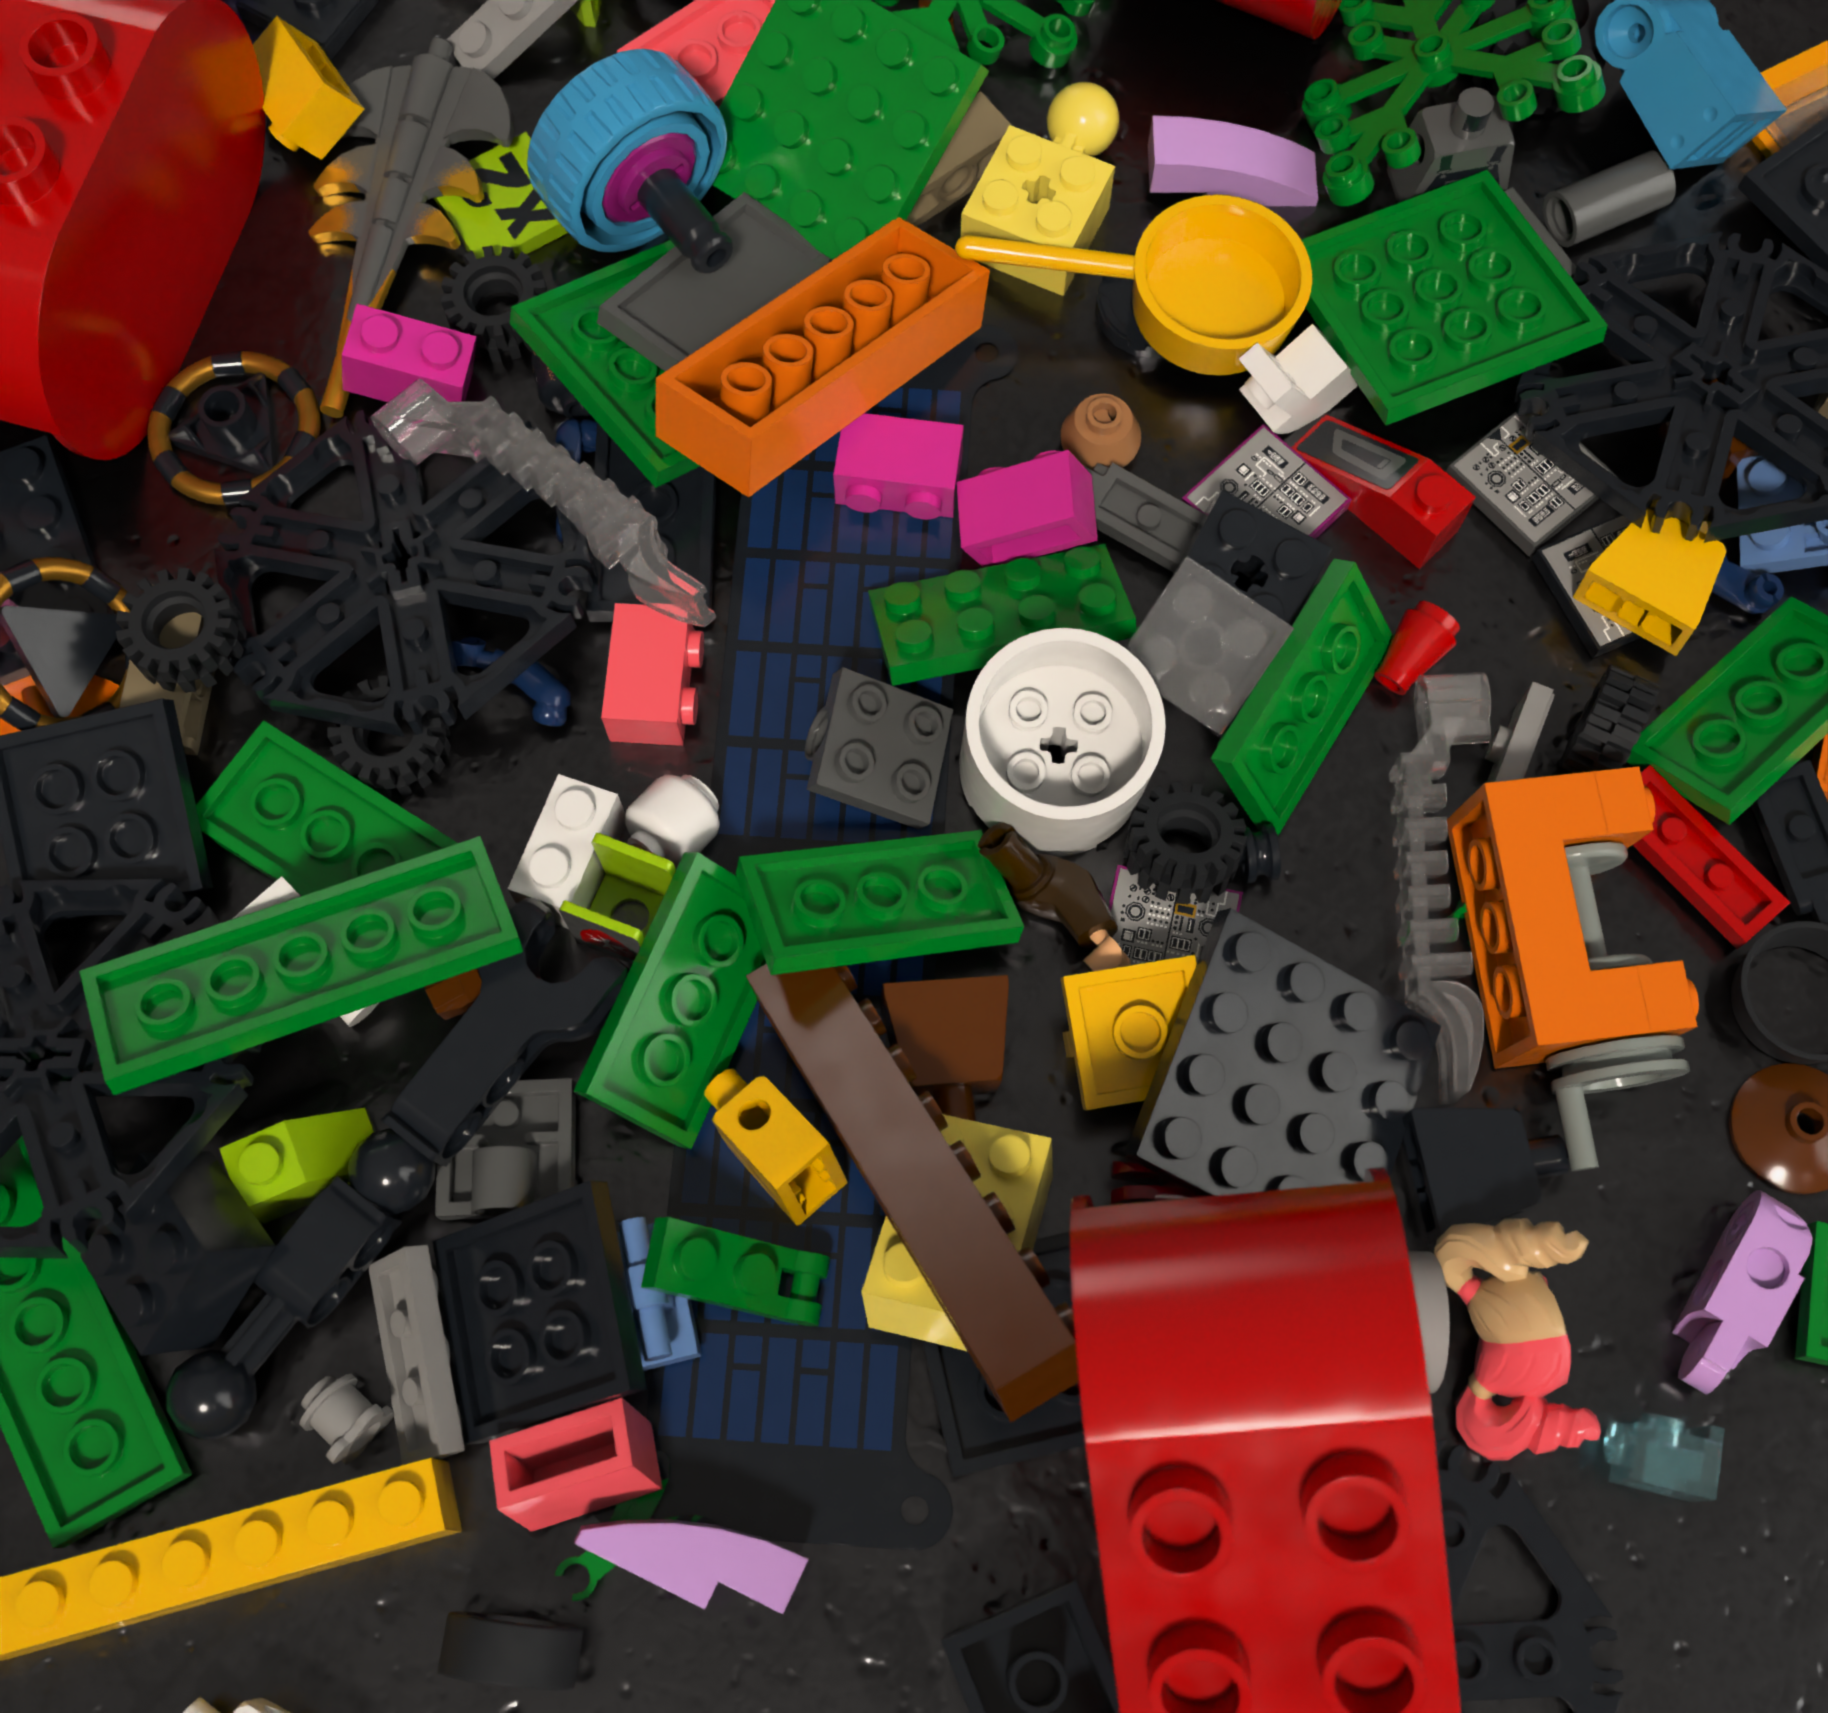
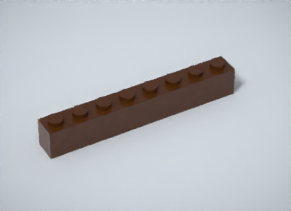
M765 964L746 975L764 1014L1010 1423L1079 1382L1073 1311L1066 1302L1055 1308L1052 1306L1043 1292V1289L1051 1285V1282L1036 1254L1029 1245L1017 1251L1007 1234L1014 1231L1015 1226L1008 1212L995 1192H991L985 1197H982L973 1182L979 1179L981 1175L974 1160L961 1140L950 1146L940 1132L948 1127L943 1113L928 1090L919 1096L915 1094L909 1083L917 1079L910 1062L897 1043L887 1049L879 1037L887 1033L886 1028L868 998L858 1003L853 998L850 992L857 989L858 986L847 965L770 975L768 966Z

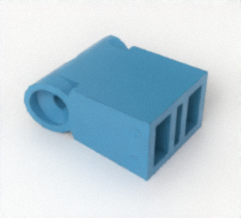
M1615 0L1608 4L1598 17L1595 27L1596 46L1602 58L1613 67L1619 68L1622 73L1619 82L1670 170L1723 163L1787 111L1729 30H1722L1718 25L1719 20L1716 9L1709 0Z

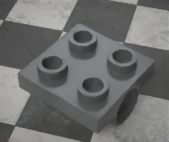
M842 667L832 674L826 705L817 713L808 731L804 749L805 757L813 763L806 790L916 829L929 825L953 709Z
M572 1078L518 1080L471 1140L451 1159L448 1166L444 1167L437 1164L435 1216L440 1220L494 1218L574 1187L576 1143V1092H574L576 1083Z

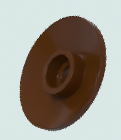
M1794 1063L1776 1064L1753 1074L1739 1087L1730 1106L1729 1132L1739 1158L1758 1179L1780 1191L1793 1194H1814L1828 1190V1075L1813 1067ZM1798 1113H1804L1810 1118L1814 1126L1813 1134H1807L1800 1129L1797 1123Z

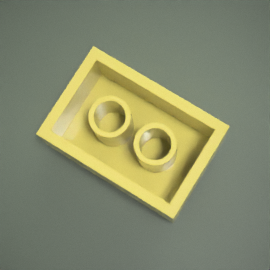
M944 1115L948 1127L940 1132L949 1146L961 1140L968 1150L981 1175L979 1179L973 1182L982 1197H985L991 1192H995L1008 1212L1015 1226V1230L1007 1234L1017 1251L1028 1245L1033 1250L1053 1179L1052 1138ZM885 1217L861 1291L868 1327L967 1351L890 1221Z

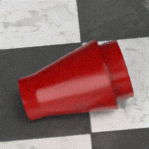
M1419 601L1414 609H1406L1384 659L1374 673L1377 681L1388 690L1398 695H1405L1413 683L1456 646L1457 643L1454 637L1460 630L1458 622L1447 611L1428 601Z

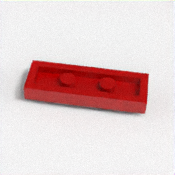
M1649 765L1641 772L1644 787L1650 789L1655 802V818L1652 823L1654 830L1633 844V846L1736 949H1739L1791 902Z

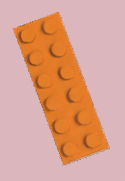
M898 217L656 377V437L749 498L980 329L990 270L973 260L960 258L955 249Z

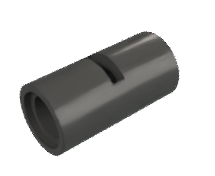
M1651 150L1549 192L1543 203V215L1547 229L1560 246L1570 247L1669 205L1675 196L1676 183L1672 169L1670 170L1662 154Z

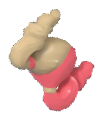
M1528 1218L1504 1219L1495 1226L1477 1223L1453 1224L1436 1241L1434 1255L1441 1265L1446 1286L1455 1291L1467 1305L1471 1321L1479 1335L1474 1372L1468 1377V1384L1455 1401V1427L1469 1449L1490 1461L1510 1460L1527 1448L1535 1455L1553 1452L1559 1446L1567 1449L1579 1448L1584 1439L1594 1441L1600 1438V1423L1597 1416L1590 1409H1573L1565 1404L1548 1403L1544 1397L1567 1384L1572 1362L1571 1345L1566 1333L1563 1315L1555 1296L1548 1288L1547 1278L1540 1271L1532 1272L1528 1270L1529 1267L1549 1268L1559 1263H1572L1582 1257L1589 1244V1240L1578 1231L1565 1233L1564 1227L1559 1222H1541L1534 1226ZM1476 1267L1485 1270L1493 1276L1483 1280L1475 1276L1472 1269ZM1498 1394L1512 1398V1401L1504 1407L1498 1406L1492 1401V1396Z

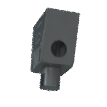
M1472 87L1464 90L1457 102L1425 107L1416 114L1409 127L1416 132L1421 147L1420 157L1408 167L1395 169L1388 165L1386 169L1397 203L1488 170L1501 188L1506 191L1508 189L1515 144L1509 123L1501 115L1497 97L1482 88Z

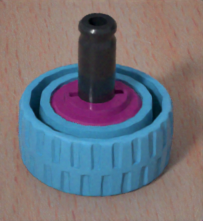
M633 49L610 55L592 64L569 81L552 99L541 115L530 140L527 159L528 174L530 175V181L534 190L564 229L581 245L599 252H619L633 249L665 233L681 254L691 259L692 267L699 273L709 274L717 271L725 265L732 255V239L725 232H721L719 223L700 202L716 179L723 163L727 147L726 125L719 108L692 75L670 55L651 49Z

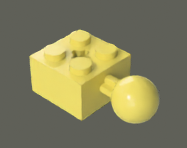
M1091 82L1073 83L1062 89L1052 100L1047 114V129L1052 141L1009 125L961 213V237L970 235L1088 250L1109 210L1115 166L1093 158L1110 146L1118 131L1119 111L1111 94L1103 87ZM976 261L1061 296L1065 295L1076 274L1074 272Z

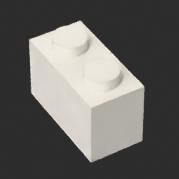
M558 774L508 887V891L516 904L527 898L539 899L550 908L556 922L555 924L567 929L569 928L559 912L564 900L586 909L590 908L605 875L591 843L595 833H601L620 840L626 826V814L618 794Z

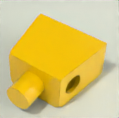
M1648 509L1641 529L1634 523H1631L1591 564L1573 598L1677 656L1700 623L1727 549L1718 540L1704 543L1708 531L1706 521L1702 522L1698 536L1693 541L1685 540L1687 525L1679 518H1667L1664 520L1660 533H1653L1650 523L1654 511Z
M727 1069L718 1074L708 1084L704 1096L717 1110L711 1120L733 1154L797 1227L848 1183L829 1142L764 1075L759 1076L750 1084H747L735 1069Z

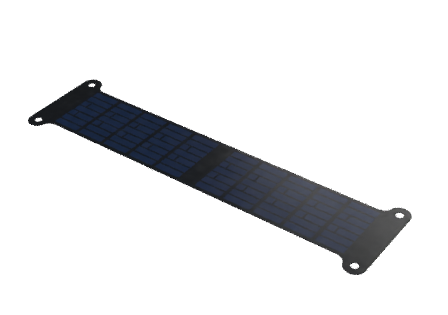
M982 324L980 329L865 413L964 425L959 481L965 480L968 474L973 397L983 384L1007 375L1014 368L1019 355L1018 345L1013 336L1005 329L994 325ZM982 343H992L998 349V356L991 362L980 361L975 354L976 348ZM841 430L749 498L742 493L740 497L710 789L718 800L719 809L717 814L720 826L717 835L704 848L705 857L736 875L739 856L938 835L945 832L951 724L931 821L929 825L921 829L904 825L806 790L813 763L805 757L806 738L815 716L826 705L832 674L844 667L892 686L872 616L868 590L888 587L898 582H913L949 575L952 572L961 570L963 549L961 548L957 496L953 518L938 516L930 520L917 519L906 512L883 509L868 513L859 512L849 508L847 505L835 503L833 474ZM955 674L895 685L894 687L952 708ZM937 954L847 965L858 986L857 989L850 993L857 1003L868 998L884 1024L880 1009L883 983L935 980ZM757 1000L727 1069H735L747 1084H750L759 1076L764 1075L829 1142L848 1183L797 1227L726 1145L711 1120L717 1112L716 1108L711 1104L692 1149L674 1145L667 1217L795 1250L814 1252L830 1257L827 1279H820L816 1303L822 1305L819 1326L788 1323L691 1300L702 1356L651 1369L646 1419L652 1423L656 1451H665L670 1461L669 1480L651 1519H665L696 1514L713 1520L719 1526L760 1536L769 1541L899 1550L927 1549L938 1543L947 1533L952 1521L953 1505L951 1496L944 1484L935 1476L927 1474L918 1468L912 1461L906 1446L912 1338L869 1328L861 1293L886 1215ZM887 1033L881 1035L879 1038L886 1049L889 1048L890 1043ZM781 1273L778 1289L779 1296L790 1297L794 1274ZM911 1496L923 1498L929 1508L926 1520L918 1525L907 1523L901 1514L903 1502ZM616 1505L592 1513L601 1523L610 1522Z

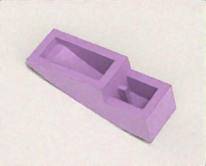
M1152 116L1148 140L1150 193H1203V196L1228 195L1247 199L1262 206L1317 205L1318 190L1314 151L1274 134L1233 123L1192 117Z
M674 1519L618 1520L583 1525L574 1539L576 1545L703 1609L706 1608L717 1583L720 1582L783 1614L809 1560L800 1553L760 1536L714 1524Z

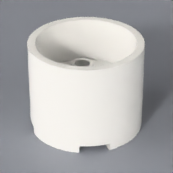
M1053 628L1041 630L1020 637L1006 645L981 670L973 685L967 704L959 770L961 785L969 806L973 807L976 814L989 828L998 823L1011 824L1017 835L1034 854H1049L1062 857L1079 854L1097 847V844L1113 835L1132 816L1133 810L1136 809L1137 803L1141 799L1162 753L1166 729L1165 713L1159 690L1153 678L1143 664L1126 648L1105 636L1082 629ZM1049 745L1060 746L1061 756L1065 757L1063 763L1057 764L1052 762L1051 753L1048 752Z

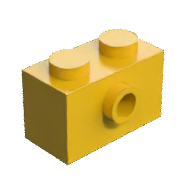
M276 16L253 44L262 78L264 92L263 110L272 122L268 128L272 135L288 149L296 152L301 147L322 160L364 111V108L319 44Z

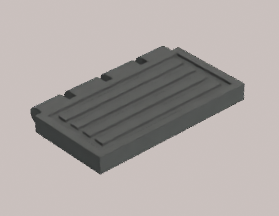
M744 192L713 216L719 223L721 232H725L733 241L732 255L723 267L709 274L699 273L692 267L691 259L683 256L675 246L601 304L597 323L662 370L667 371L831 262L832 259L817 251L788 222Z

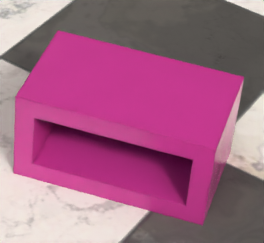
M356 304L342 352V390L389 403L393 402L404 407L406 406L403 400L463 410L474 369L476 336Z
M867 413L862 414L840 432L833 474L835 503L847 505L849 508L859 512L868 513L883 509L906 512L914 518L923 520L935 519L938 516L953 518L957 496L956 482L959 481L962 461L964 425Z
M1069 450L1045 451L1036 455L1033 460L1006 468H987L981 471L978 476L956 482L961 548L983 568L1009 563L1020 558H1035L1098 541L1092 475Z

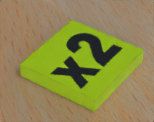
M527 132L514 137L509 147L499 145L469 161L482 182L484 199L481 202L476 203L471 199L460 196L434 197L435 202L455 229L457 236L467 251H473L476 259L484 257L482 247L493 246L495 256L501 255L502 246L513 248L515 258H517L521 251L529 254L568 233L551 214L531 184L527 166L531 138Z

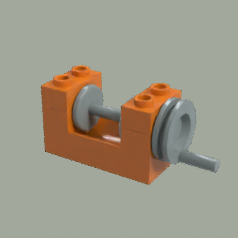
M1639 766L1484 783L1446 820L1462 903L1465 902L1467 910L1464 916L1494 1068L1546 1063L1547 1071L1562 1073V1077L1553 1080L1550 1083L1552 1094L1556 1095L1571 1171H1582L1599 1167L1584 1094L1643 1086L1690 1072L1689 1062L1684 1059H1673L1672 1054L1678 1053L1685 1048L1684 1040L1679 1035L1698 1027L1696 1022L1699 1010L1698 993L1693 982L1686 977L1683 960L1652 964L1651 959L1643 954L1607 955L1591 875L1605 872L1621 865L1628 857L1627 849L1654 830L1652 823L1655 818V802L1650 789L1643 785Z

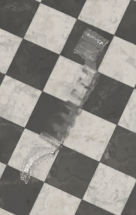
M417 379L371 416L374 426L390 447L403 459H410L416 465L420 464L432 453L471 457L477 463L486 457L502 475H506L509 472L526 491L534 488L535 492L550 507L556 504L560 512L575 524L578 531L588 540L589 548L593 555L606 568L611 569L620 561L623 570L628 574V582L634 596L648 607L678 621L706 627L716 618L715 612L706 605L703 596L707 592L705 585L667 560L668 548L660 539L657 531V519L649 512L644 511L636 497L632 495L630 498H627L619 492L615 483L609 478L605 481L598 478L591 466L585 461L581 464L575 462L567 449L561 444L556 448L552 446L538 428L533 431L525 427L519 415L514 411L510 415L505 413L497 400L491 395L484 401L448 402L422 379Z
M1484 672L1430 674L1417 677L1414 689V711L1419 743L1412 752L1400 753L1389 772L1390 782H1395L1396 797H1393L1390 804L1391 815L1397 814V825L1392 836L1393 847H1398V860L1394 867V878L1400 881V893L1395 902L1396 913H1401L1402 924L1397 935L1398 947H1403V962L1399 968L1400 981H1405V1005L1442 1026L1436 1041L1439 1059L1440 1104L1457 1103L1461 1097L1471 1091L1479 1069L1484 1043V1010L1477 994L1468 986L1456 981H1432V979L1460 978L1471 975L1473 971L1472 952L1430 954V945L1450 944L1458 940L1459 924L1458 918L1429 919L1428 912L1449 908L1451 903L1450 884L1427 885V878H1437L1447 874L1449 869L1447 850L1425 851L1426 845H1437L1446 841L1448 824L1446 816L1424 818V813L1437 812L1446 806V783L1432 784V780H1439L1445 775L1451 761L1449 750L1451 745L1490 743L1491 693L1489 682Z

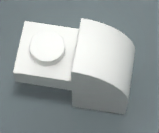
M1313 324L1276 357L1259 343H1256L1239 358L1240 362L1252 375L1239 390L1276 434L1296 431L1332 409L1358 386L1350 374L1351 369L1331 346L1325 335Z

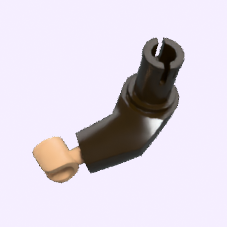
M998 823L982 835L978 843L979 853L988 859L1006 879V886L1014 904L1036 916L1062 922L1080 947L1084 949L1096 947L1083 960L1092 971L1131 965L1129 957L1112 938L1118 931V926L1089 871L1076 863L1053 855L1034 854L1017 835L1011 824Z

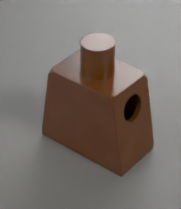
M1008 975L883 983L880 1009L890 1046L897 1043L910 1062L917 1079L909 1083L915 1094L919 1096L928 1090L944 1115L976 1121L974 1095L994 1093L1002 1081L1009 992Z

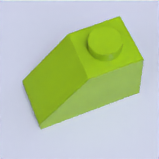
M364 1107L285 1120L221 1147L219 1150L229 1178L256 1218L265 1224L311 1204L331 1184L336 1175L348 1179V1163L357 1144L376 1132L369 1111Z

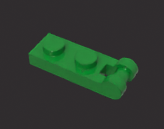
M658 1217L654 1220L641 1288L788 1323L816 1327L819 1326L822 1305L816 1303L820 1279H827L830 1257L814 1252L779 1246L671 1217ZM782 1272L794 1274L789 1298L778 1295Z

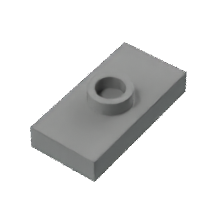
M1532 682L1517 703L1508 727L1503 725L1497 727L1485 754V759L1494 763L1487 783L1524 779L1555 694H1552L1554 689Z

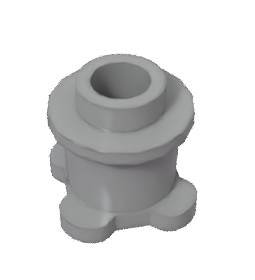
M352 1373L346 1374L339 1379L332 1374L324 1377L310 1389L301 1402V1406L306 1411L301 1417L299 1424L306 1431L315 1429L332 1446L327 1452L326 1457L333 1465L340 1461L345 1465L354 1461L365 1450L370 1441L394 1417V1412L388 1405L380 1408L377 1404L372 1405L356 1389L358 1380Z

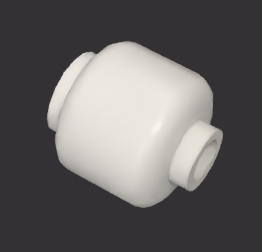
M685 774L681 777L663 775L656 779L626 810L625 824L631 836L628 839V844L672 861L677 869L684 852L700 853L717 835L720 826L717 814L719 809L718 800L704 783L691 775Z

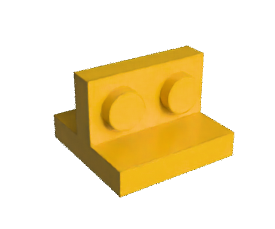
M1195 955L1060 978L1069 1031L1062 1032L1066 1057H1074L1083 1110L1145 1101L1197 966Z

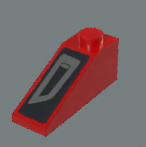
M1327 414L1291 447L1352 499L1348 507L1351 513L1418 569L1431 559L1459 531L1476 496L1431 459Z

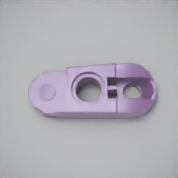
M1760 1190L1750 1194L1731 1217L1672 1330L1673 1334L1690 1343L1681 1359L1678 1378L1705 1395L1711 1393L1720 1384L1730 1369L1734 1370L1749 1352L1769 1346L1805 1279L1799 1275V1272L1810 1254L1813 1240L1807 1223L1790 1207Z

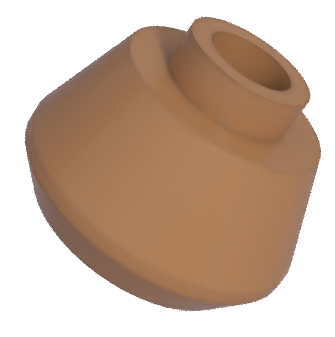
M1095 394L1084 399L1068 413L1061 427L1060 438L1063 450H1069L1083 466L1092 471L1097 463L1107 467L1114 463L1123 468L1134 459L1139 450L1141 429L1129 406L1122 399L1111 394Z

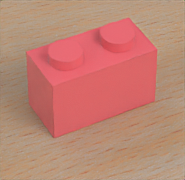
M615 603L601 715L610 742L684 745L686 724L695 725L698 713V689L690 687L692 667H702L704 655L703 631L694 630L689 607Z
M622 1397L489 1441L497 1510L531 1532L662 1490L652 1423Z

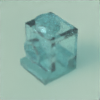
M1648 1413L1641 1415V1422L1625 1424L1612 1421L1607 1428L1603 1446L1604 1460L1606 1463L1611 1464L1609 1482L1688 1502L1716 1500L1725 1428L1708 1425L1686 1429V1433H1684V1421Z

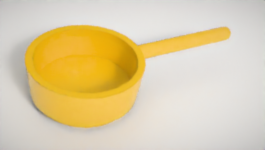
M1228 195L1193 197L1165 209L1154 218L1143 232L1135 255L970 235L960 237L955 245L957 255L965 260L1132 279L1133 312L1136 323L1146 341L1156 352L1171 363L1186 370L1206 375H1231L1247 371L1239 358L1256 343H1259L1274 355L1304 311L1312 287L1310 259L1303 242L1293 228L1270 209L1253 201Z

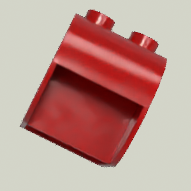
M0 0V420L52 433L64 447L81 456L96 460L115 459L134 449L148 434L151 410L164 386L179 373L256 197L265 148V111L263 110L264 92L256 53L244 24L232 8L223 1Z
M1384 1167L1366 1169L1364 1182L1100 1207H1094L1090 1195L1073 1196L1070 1209V1259L1077 1365L1084 1435L1120 1713H1461L1427 1368L1403 1225L1395 1192Z

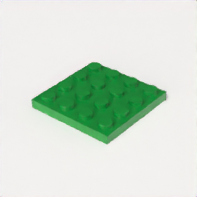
M775 0L719 107L726 125L727 147L723 163L712 185L734 199L745 192L788 222L817 251L834 260L892 220H896L898 217L905 221L907 220L989 71L982 64L871 0Z
M1488 170L1301 240L1307 250L1312 268V287L1306 309L1331 346L1351 369L1350 374L1385 426L1603 342L1608 324Z
M671 240L511 306L509 322L514 330L655 488L700 466L656 437V377L665 371L597 323L600 305L674 248L675 245Z

